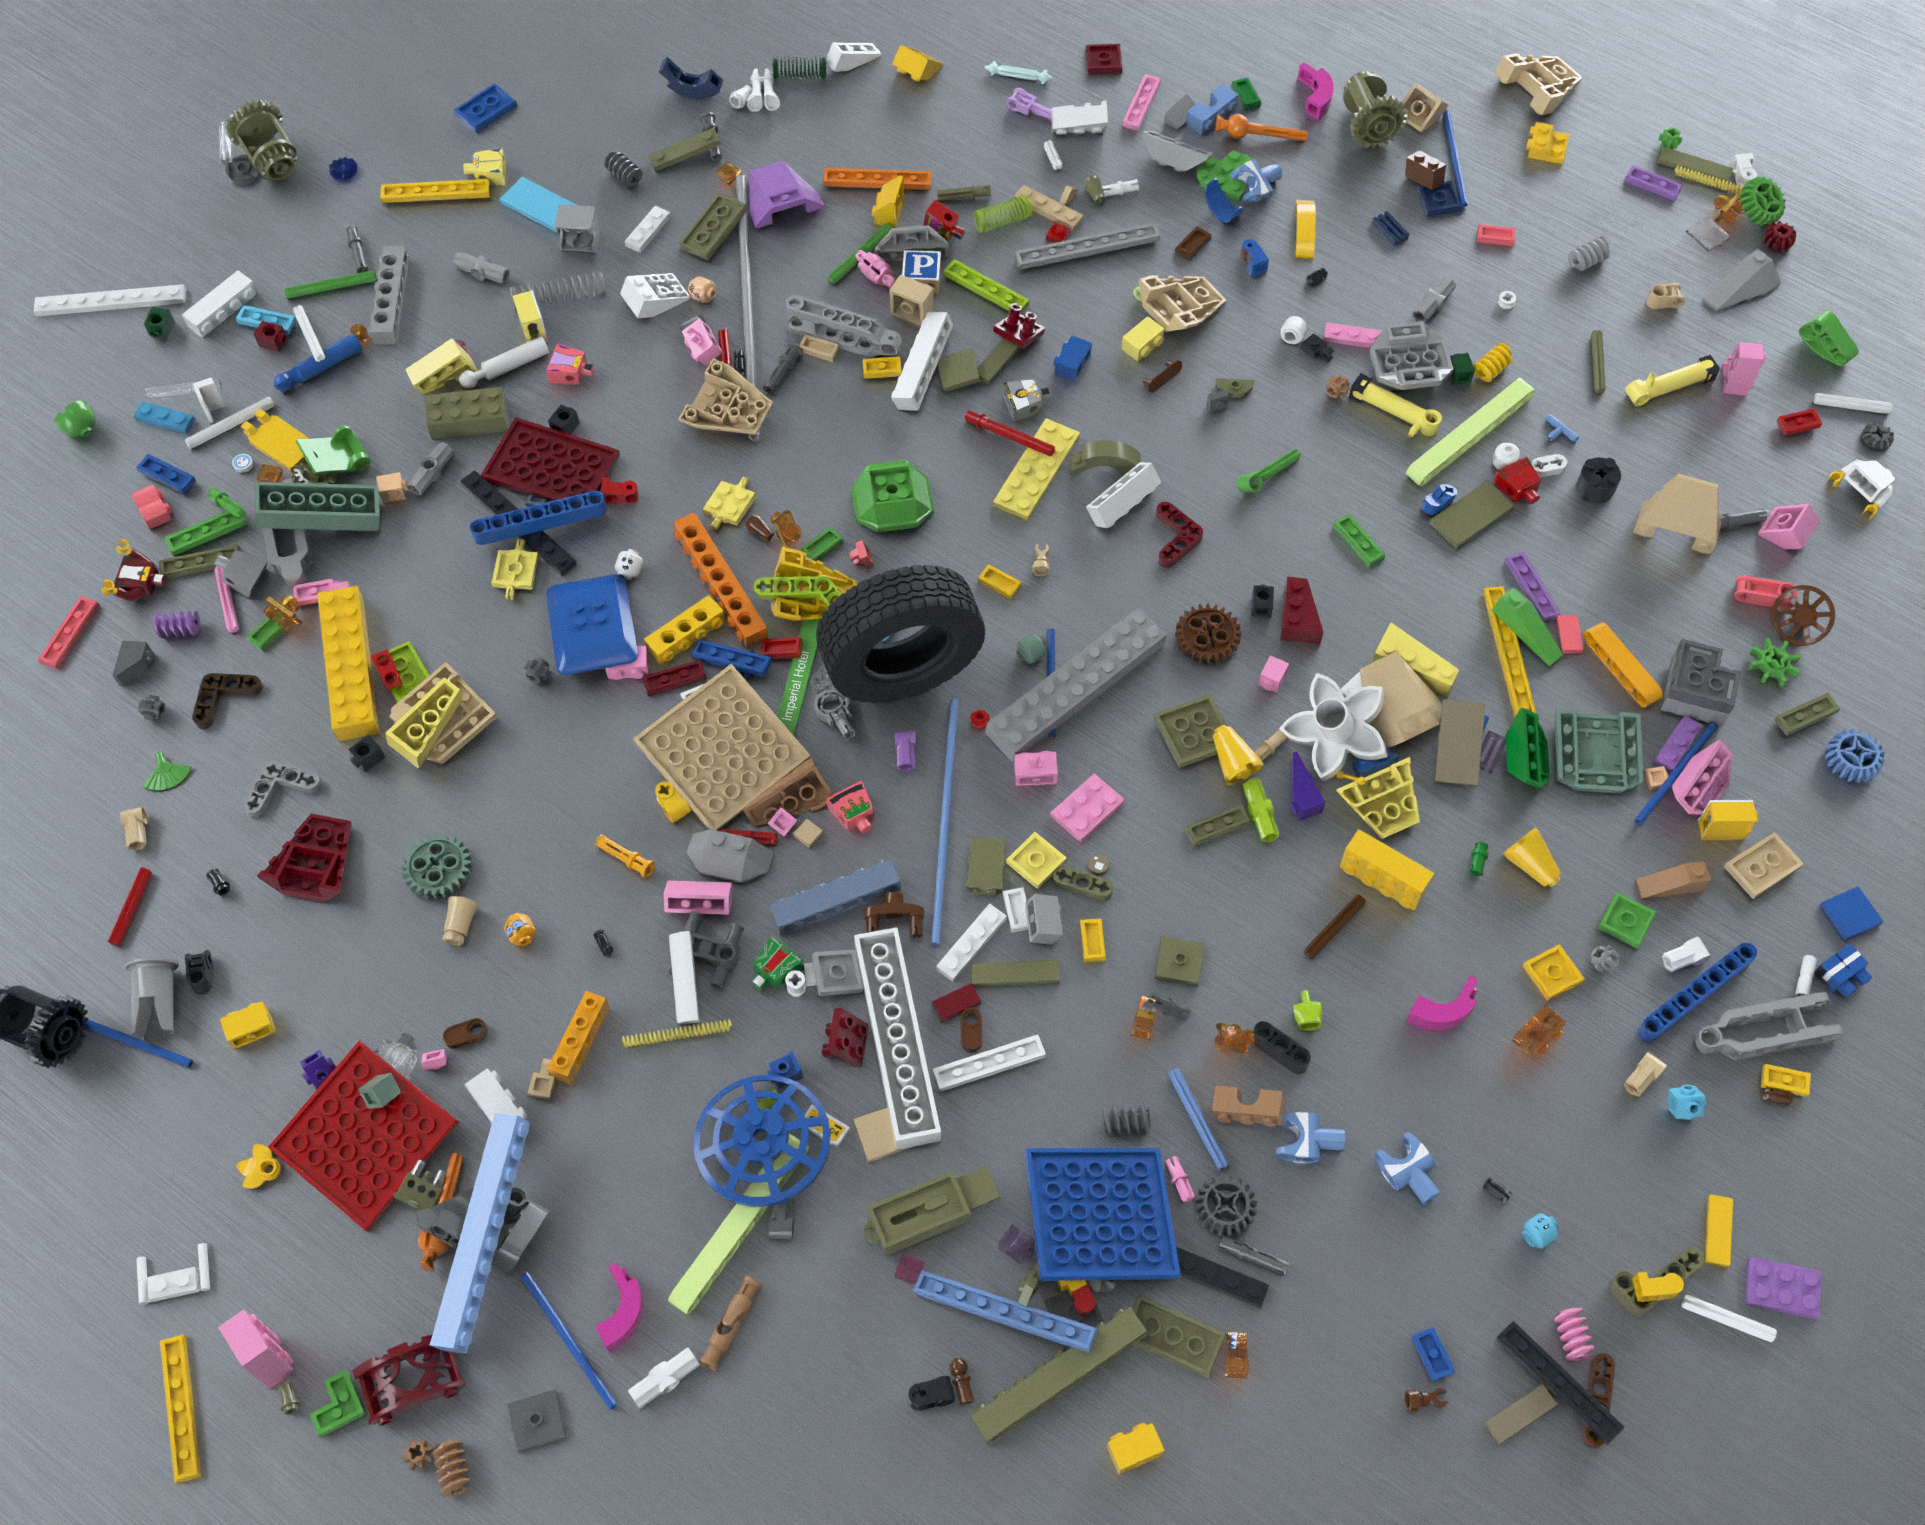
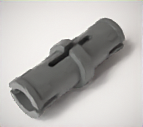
M1152 993L1149 996L1156 1000L1148 999L1147 1003L1150 1007L1159 1009L1163 1014L1167 1016L1173 1015L1183 1021L1189 1018L1182 1013L1190 1015L1191 1010L1189 1007L1176 1003V1000L1172 998L1166 999L1157 993Z

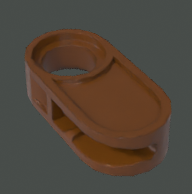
M967 1008L961 1014V1044L963 1049L970 1053L977 1052L982 1047L981 1013L975 1008ZM968 1015H974L978 1020L975 1024H968L965 1018Z
M473 1018L446 1028L443 1033V1040L449 1048L458 1049L483 1040L488 1034V1028L482 1019ZM481 1025L482 1031L479 1034H471L473 1026Z

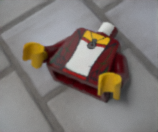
M120 539L119 543L125 548L117 545L116 551L120 554L127 553L128 555L123 556L114 583L111 580H104L102 584L104 587H102L101 592L104 595L114 593V596L132 602L143 597H150L155 586L164 587L166 585V576L159 574L154 562L134 548L130 549L127 540Z

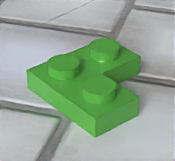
M347 1369L324 1380L332 1403L310 1413L319 1437H323L366 1414Z

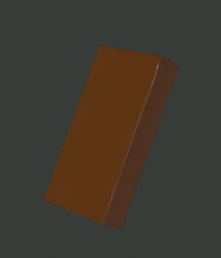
M1196 226L1175 248V252L1190 261L1211 239V234Z

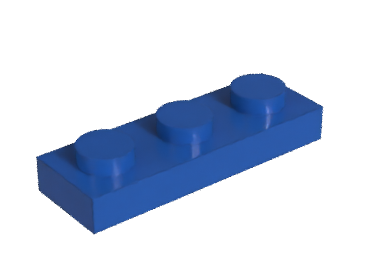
M147 454L136 466L138 472L182 494H185L196 482L193 475L150 454Z

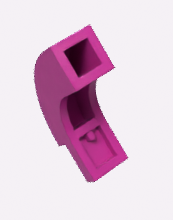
M1303 62L1299 65L1297 79L1314 90V93L1307 98L1305 112L1319 120L1328 112L1331 106L1334 90L1333 80L1325 69L1320 68L1317 71Z
M1470 976L1460 996L1450 1003H1436L1419 995L1406 1021L1417 1027L1434 1031L1447 1030L1460 1025L1470 1016L1477 1003L1473 999L1478 991V988L1475 987L1478 979Z
M617 1262L610 1265L609 1269L621 1292L619 1308L613 1316L595 1326L609 1353L623 1345L634 1334L640 1324L644 1308L642 1290L636 1277L631 1279L626 1268L620 1269Z

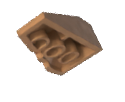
M810 758L743 808V811L753 826L756 827L767 824L780 807L792 816H797L799 813L810 810H818L827 804L826 798L834 795V793Z

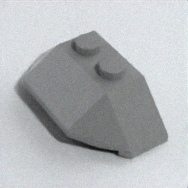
M1150 130L1142 133V138L1152 159L1158 161L1159 165H1170L1178 172L1187 171L1213 156V153Z
M929 225L892 228L875 247V254L884 258L886 262L903 261L904 250L941 251V258L949 257L948 242Z
M709 829L693 834L687 855L700 874L743 883L760 875L767 874L774 857V852L752 838Z

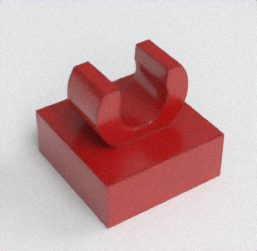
M1054 221L1046 235V240L1053 243L1066 241L1070 234V228H1067L1064 224L1063 226L1059 225Z

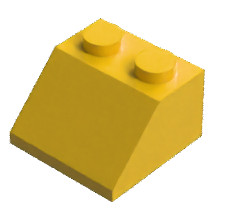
M900 45L892 65L898 67L897 71L903 74L909 73L911 74L910 78L920 82L921 80L928 81L942 67L943 63L915 48Z
M898 176L882 186L881 192L877 193V204L872 208V217H874L875 225L884 226L888 223L893 228H896L904 204L903 176Z

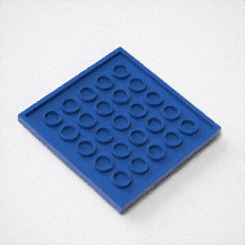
M1160 1148L1025 1149L1024 1155L1040 1281L1179 1279L1180 1268Z

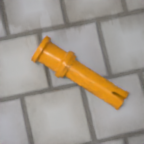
M603 834L596 839V847L623 861L628 869L636 870L641 873L643 878H648L653 873L655 862L641 857L639 852H631Z

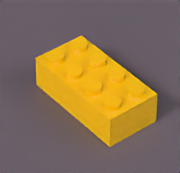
M1359 829L1345 848L1340 868L1348 875H1354L1365 885L1378 889L1384 896L1395 899L1401 906L1410 908L1415 911L1427 893L1434 876V872Z

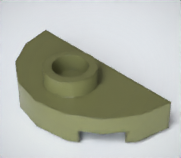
M1216 378V385L1218 390H1227L1229 397L1242 398L1249 391H1252L1254 380Z

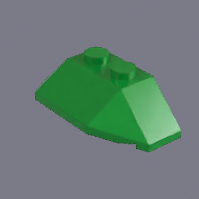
M1521 708L1506 733L1507 771L1524 783L1540 789L1550 779L1548 742L1544 730L1538 722L1540 720L1538 714Z

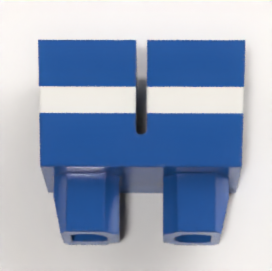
M1851 943L1820 964L1814 972V975L1819 980L1823 978L1830 985L1832 993L1838 990L1846 998L1857 989L1850 981L1854 978L1862 987L1872 978L1865 968L1869 963Z

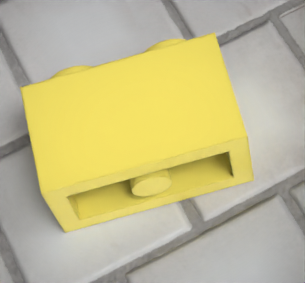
M1147 316L1122 337L1121 349L1136 361H1139L1143 357H1147L1156 346L1158 347L1162 344L1164 328Z

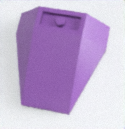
M784 161L749 171L750 217L756 229L773 224L772 213L801 204H803L807 213L824 208L819 194Z

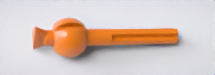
M1234 114L1228 120L1218 115L1215 124L1216 132L1227 130V134L1234 139L1244 138L1248 133L1306 141L1308 135L1306 130L1249 123L1247 117L1241 114Z
M457 1153L450 1155L437 1204L453 1198L464 1156ZM424 1230L418 1236V1246L420 1251L424 1253L421 1268L433 1272L436 1256L444 1254L450 1246Z

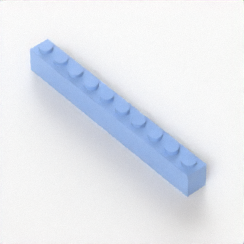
M495 1113L430 1342L431 1346L443 1351L467 1354L472 1340L473 1329L478 1318L481 1300L485 1293L487 1278L491 1271V1264L498 1245L501 1227L504 1223L507 1205L510 1201L513 1183L517 1176L518 1165L523 1154L526 1136L529 1132L530 1122L518 1115Z

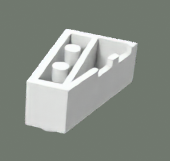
M1101 101V105L1091 106V103H1085V106L1068 105L1052 107V133H1056V135H1066L1067 132L1084 134V131L1101 133L1102 130H1105L1108 123L1107 101Z

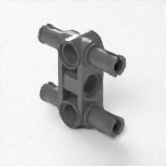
M691 912L685 929L680 932L690 931L694 961L716 967L710 985L723 989L728 972L733 970V967L738 963L737 956L740 950L738 943L744 927L738 924H731L726 941L697 934L703 916ZM726 953L732 954L729 959L722 958ZM672 966L669 970L670 975H672Z

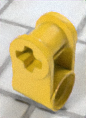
M662 781L656 785L657 802L672 823H675L691 812L687 802L670 782Z

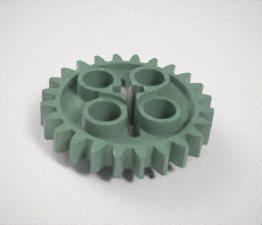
M436 833L434 839L427 835V841L419 838V845L412 843L414 850H406L409 857L402 858L405 864L401 865L404 871L401 874L405 879L406 885L409 886L412 892L416 891L419 897L424 893L426 899H429L431 894H433L435 900H437L439 894L446 898V892L449 891L451 894H455L453 888L462 889L460 882L467 883L465 875H471L468 869L473 866L470 861L472 859L471 855L461 840L457 842L455 836L449 840L446 833L443 838H440L439 833ZM456 863L453 867H448L450 864ZM421 865H425L424 868L418 869ZM435 878H440L438 881L432 882Z

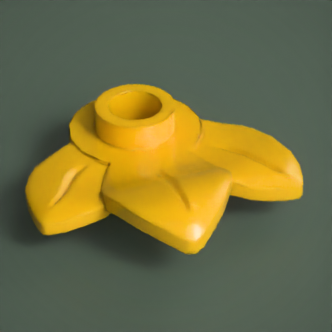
M254 1144L252 1149L253 1157L236 1164L239 1172L246 1177L242 1184L243 1187L254 1189L260 1187L265 1181L274 1180L279 1176L281 1165L273 1158V1153L267 1146ZM273 1167L270 1173H266L268 1168Z

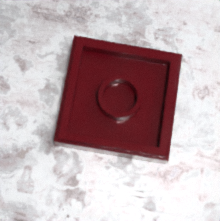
M1120 44L1086 45L1088 74L1122 73Z

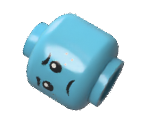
M1539 1213L1525 1222L1523 1226L1524 1231L1522 1235L1531 1247L1543 1249L1558 1238L1557 1229L1559 1226L1552 1216L1548 1217L1545 1214Z

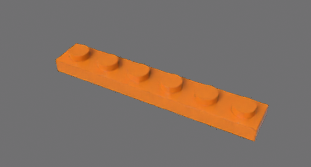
M825 168L823 185L882 188L887 182L898 176H903L904 189L931 190L932 171Z

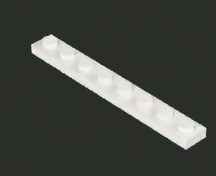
M182 284L35 297L33 312L37 317L183 304L186 298V288Z

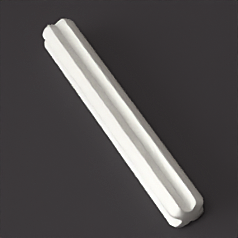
M1816 393L1814 396V404L1883 414H1890L1892 411V403L1823 393Z
M1685 1295L1682 1299L1681 1307L1768 1342H1773L1776 1338L1777 1330L1690 1295Z

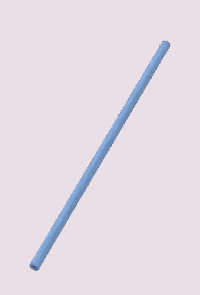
M951 699L931 938V945L933 946L940 945L958 699Z

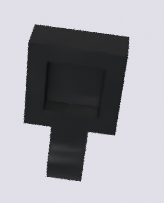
M1314 333L1301 343L1300 349L1313 358L1320 356L1325 362L1333 359L1331 354L1334 350L1327 346V342Z

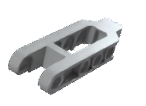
M796 295L788 297L785 302L787 312L792 314L788 318V328L793 334L802 337L806 334L840 344L841 349L870 358L879 354L887 356L896 355L902 345L899 333L886 329L876 319ZM794 303L799 304L797 307H792L791 305ZM827 314H833L834 316L828 318ZM850 319L851 322L844 323L843 320ZM795 323H801V324H802V325H800V326H798V327L793 326V324H795ZM866 324L869 327L861 328L860 326ZM830 333L836 334L834 337L827 336ZM846 339H852L853 341H852V342H845L844 340H846ZM863 344H869V345H870V346L867 347V348H863V347H862Z
M293 478L283 480V483H293ZM262 528L268 560L273 567V571L284 577L289 588L293 589L294 585L305 584V572L313 563L306 529H293L297 552L294 555L280 557L281 553L276 544L277 536L273 528Z
M1820 992L1724 1011L1716 1024L1702 1028L1695 1037V1044L1703 1054L1720 1052L1733 1060L1834 1041L1841 1038L1844 1032L1840 1024L1826 1027L1824 1025L1806 1027L1802 1014L1823 1010L1832 1004L1828 994ZM1784 1018L1790 1034L1782 1035V1033H1779L1775 1037L1765 1039L1758 1037L1754 1041L1739 1043V1041L1727 1039L1724 1032L1728 1028Z

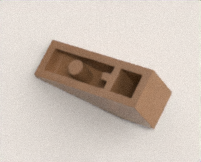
M1705 861L1681 864L1636 879L1635 882L1641 900L1702 892L1710 883L1711 878Z

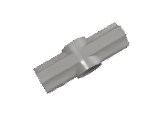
M457 252L454 257L453 264L455 268L470 272L478 280L487 278L502 284L507 283L509 280V268L493 263L486 256L481 255L477 258Z
M1448 276L1443 277L1433 289L1430 288L1426 292L1422 302L1413 311L1412 316L1416 322L1423 321L1426 323L1436 311L1439 312L1443 308L1447 298L1456 288L1452 278Z
M444 442L439 443L429 456L424 457L420 461V468L407 484V488L417 496L422 495L432 481L440 478L441 469L454 454L453 449Z

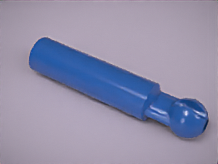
M350 334L323 349L324 360L317 362L312 355L294 365L290 370L278 374L274 378L273 384L280 392L289 391L300 382H305L360 352L362 347L356 336Z

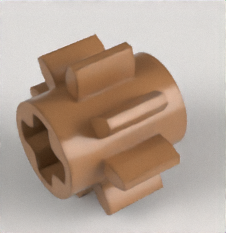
M1333 375L1327 380L1326 391L1330 397L1336 399L1340 397L1343 399L1348 394L1350 384L1346 377L1340 375L1335 377Z
M412 1439V1444L409 1447L403 1448L407 1456L402 1460L405 1463L411 1462L409 1465L411 1470H414L416 1466L425 1470V1465L428 1462H433L430 1458V1453L434 1449L431 1446L426 1447L427 1441L425 1439H422L420 1443ZM420 1452H422V1456H421V1457H419V1456H417L416 1458L414 1457V1454H415V1453H420Z

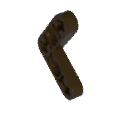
M221 673L205 675L201 681L192 715L195 725L199 729H207L213 724L221 694L258 695L263 689L260 679L255 675ZM237 681L235 687L227 688L229 682ZM213 698L210 704H202L204 699Z

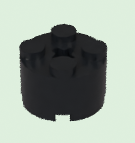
M1597 457L1585 461L1576 483L1577 491L1582 497L1589 498L1588 501L1607 502L1616 492L1621 480V471L1616 465V461L1612 458Z

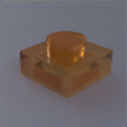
M726 162L715 173L718 179L731 185L736 180V177L741 175V170Z
M262 464L256 480L257 482H279L283 470L280 466Z

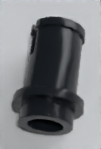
M215 868V872L213 869L207 872L206 877L211 882L215 894L223 896L230 891V884L224 880L219 869Z

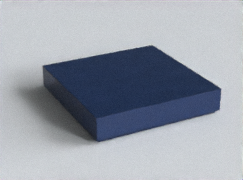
M1452 180L1444 181V184L1433 190L1423 185L1417 186V193L1427 217L1462 211V204Z

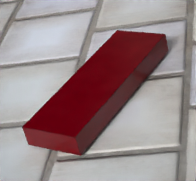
M700 659L643 676L642 679L649 697L706 680L707 676Z

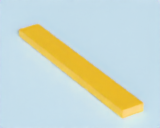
M1504 586L1488 587L1483 589V595L1514 717H1516L1521 708L1536 713L1517 635L1492 611L1500 597L1505 594Z

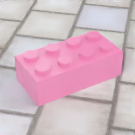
M243 1309L218 1327L242 1367L268 1389L273 1388L295 1372L291 1367V1364L294 1362L288 1352L284 1351L280 1346L282 1343L278 1336L268 1326H265L262 1320H259L254 1313L249 1315Z

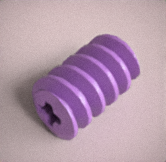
M182 611L178 612V617H176L174 612H170L169 618L166 613H162L161 619L158 613H154L153 616L154 630L160 638H165L166 636L169 638L174 636L181 637L182 635L190 636V634L196 636L200 632L201 622L197 611L194 612V616H192L190 611H186V617H184Z

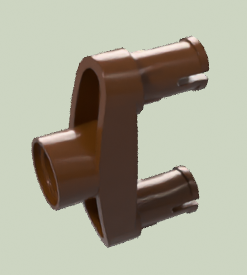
M886 893L883 904L872 905L864 909L866 933L872 932V930L879 931L880 919L908 918L910 926L909 937L915 938V929H917V938L923 937L922 919L924 918V908L919 905L904 903L902 893Z

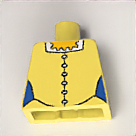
M503 148L475 152L473 163L463 164L465 175L474 174L475 179H489L490 185L505 186L506 160Z

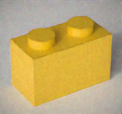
M263 1001L252 1003L245 1009L230 1012L225 1017L220 1018L227 1042L233 1049L276 1032L269 1009Z
M1141 1423L1132 1428L1133 1431L1124 1435L1123 1432H1120L1110 1437L1111 1441L1107 1443V1449L1118 1475L1163 1456L1165 1450L1153 1423L1149 1425Z

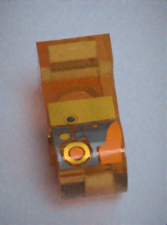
M1142 995L1130 1036L1150 1041L1157 1009L1150 1007L1147 1002L1148 999L1156 1000Z

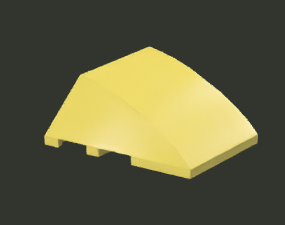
M1410 757L1365 777L1366 782L1363 785H1358L1354 781L1336 789L1381 839L1420 822L1417 799L1414 796L1412 782L1414 780L1413 776H1411Z

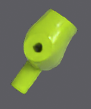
M1304 990L1301 992L1302 1003L1293 1005L1295 1021L1301 1031L1317 1030L1322 1026L1321 1002H1311L1310 992Z

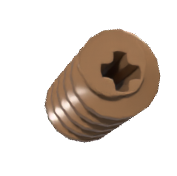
M450 1440L434 1447L435 1450L432 1455L434 1458H437L434 1464L435 1467L439 1468L436 1474L441 1478L438 1484L440 1487H443L440 1491L443 1497L456 1496L469 1490L464 1485L468 1484L471 1479L463 1478V1475L468 1473L469 1470L460 1467L467 1460L459 1459V1456L464 1454L465 1450L457 1449L463 1443L462 1440Z

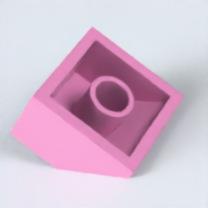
M1810 504L1778 506L1773 509L1758 534L1760 537L1783 549H1800L1804 547L1820 521Z

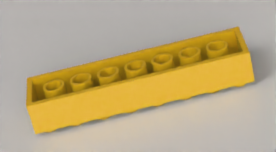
M358 585L317 593L332 730L338 742L364 737L368 734H379L363 596Z

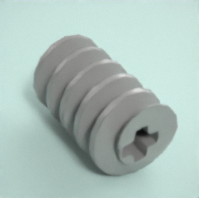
M1600 236L1598 239H1594L1592 242H1588L1570 251L1568 254L1569 263L1579 271H1584L1586 268H1590L1592 265L1608 259L1610 256L1608 241L1603 236Z

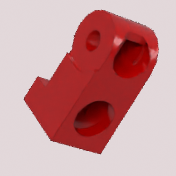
M603 477L601 493L604 495L605 503L631 504L639 499L638 486L634 481L629 480L623 483L611 482L610 477Z
M388 649L370 656L388 691L403 685Z

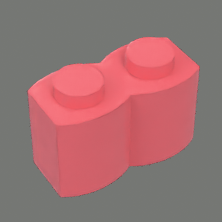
M152 484L131 494L150 530L172 520L169 515L172 513V510L167 502H162L165 497L160 488L155 489Z

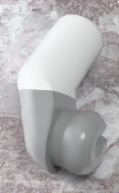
M1085 1280L1095 1292L1109 1293L1115 1289L1117 1284L1116 1280Z

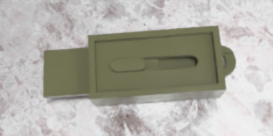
M987 1166L955 1178L953 1171L866 1206L870 1221L864 1227V1234L868 1242L880 1244L884 1255L888 1256L971 1221V1210L1000 1199V1195ZM871 1229L875 1231L876 1236H873Z

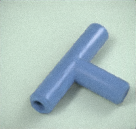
M1549 414L1546 417V421L1556 428L1547 436L1549 441L1555 440L1562 433L1573 442L1579 439L1576 433L1554 416Z

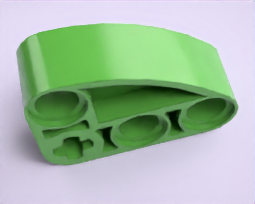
M1824 311L1799 328V334L1804 342L1813 351L1831 363L1844 366L1858 355L1859 351L1856 344L1836 315L1831 311Z

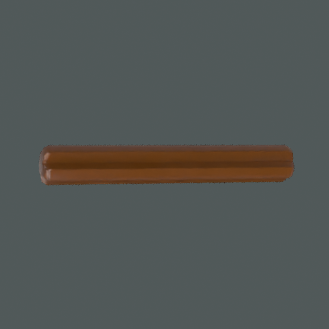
M1357 894L1305 948L1304 954L1313 959L1365 905V898Z

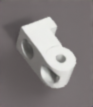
M1752 153L1735 155L1730 165L1733 168L1732 173L1736 183L1739 186L1742 185V188L1748 181L1757 177V172L1752 168L1754 160Z

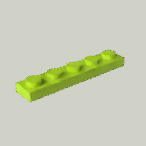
M955 259L943 270V275L1008 311L1013 303L1022 307L1020 314L1029 306V299Z

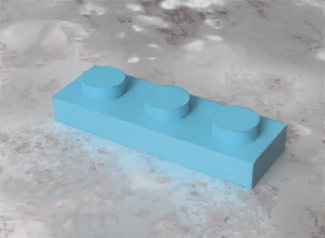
M246 305L242 306L236 317L238 324L258 328L262 320L283 327L286 335L290 334L296 323L295 316Z

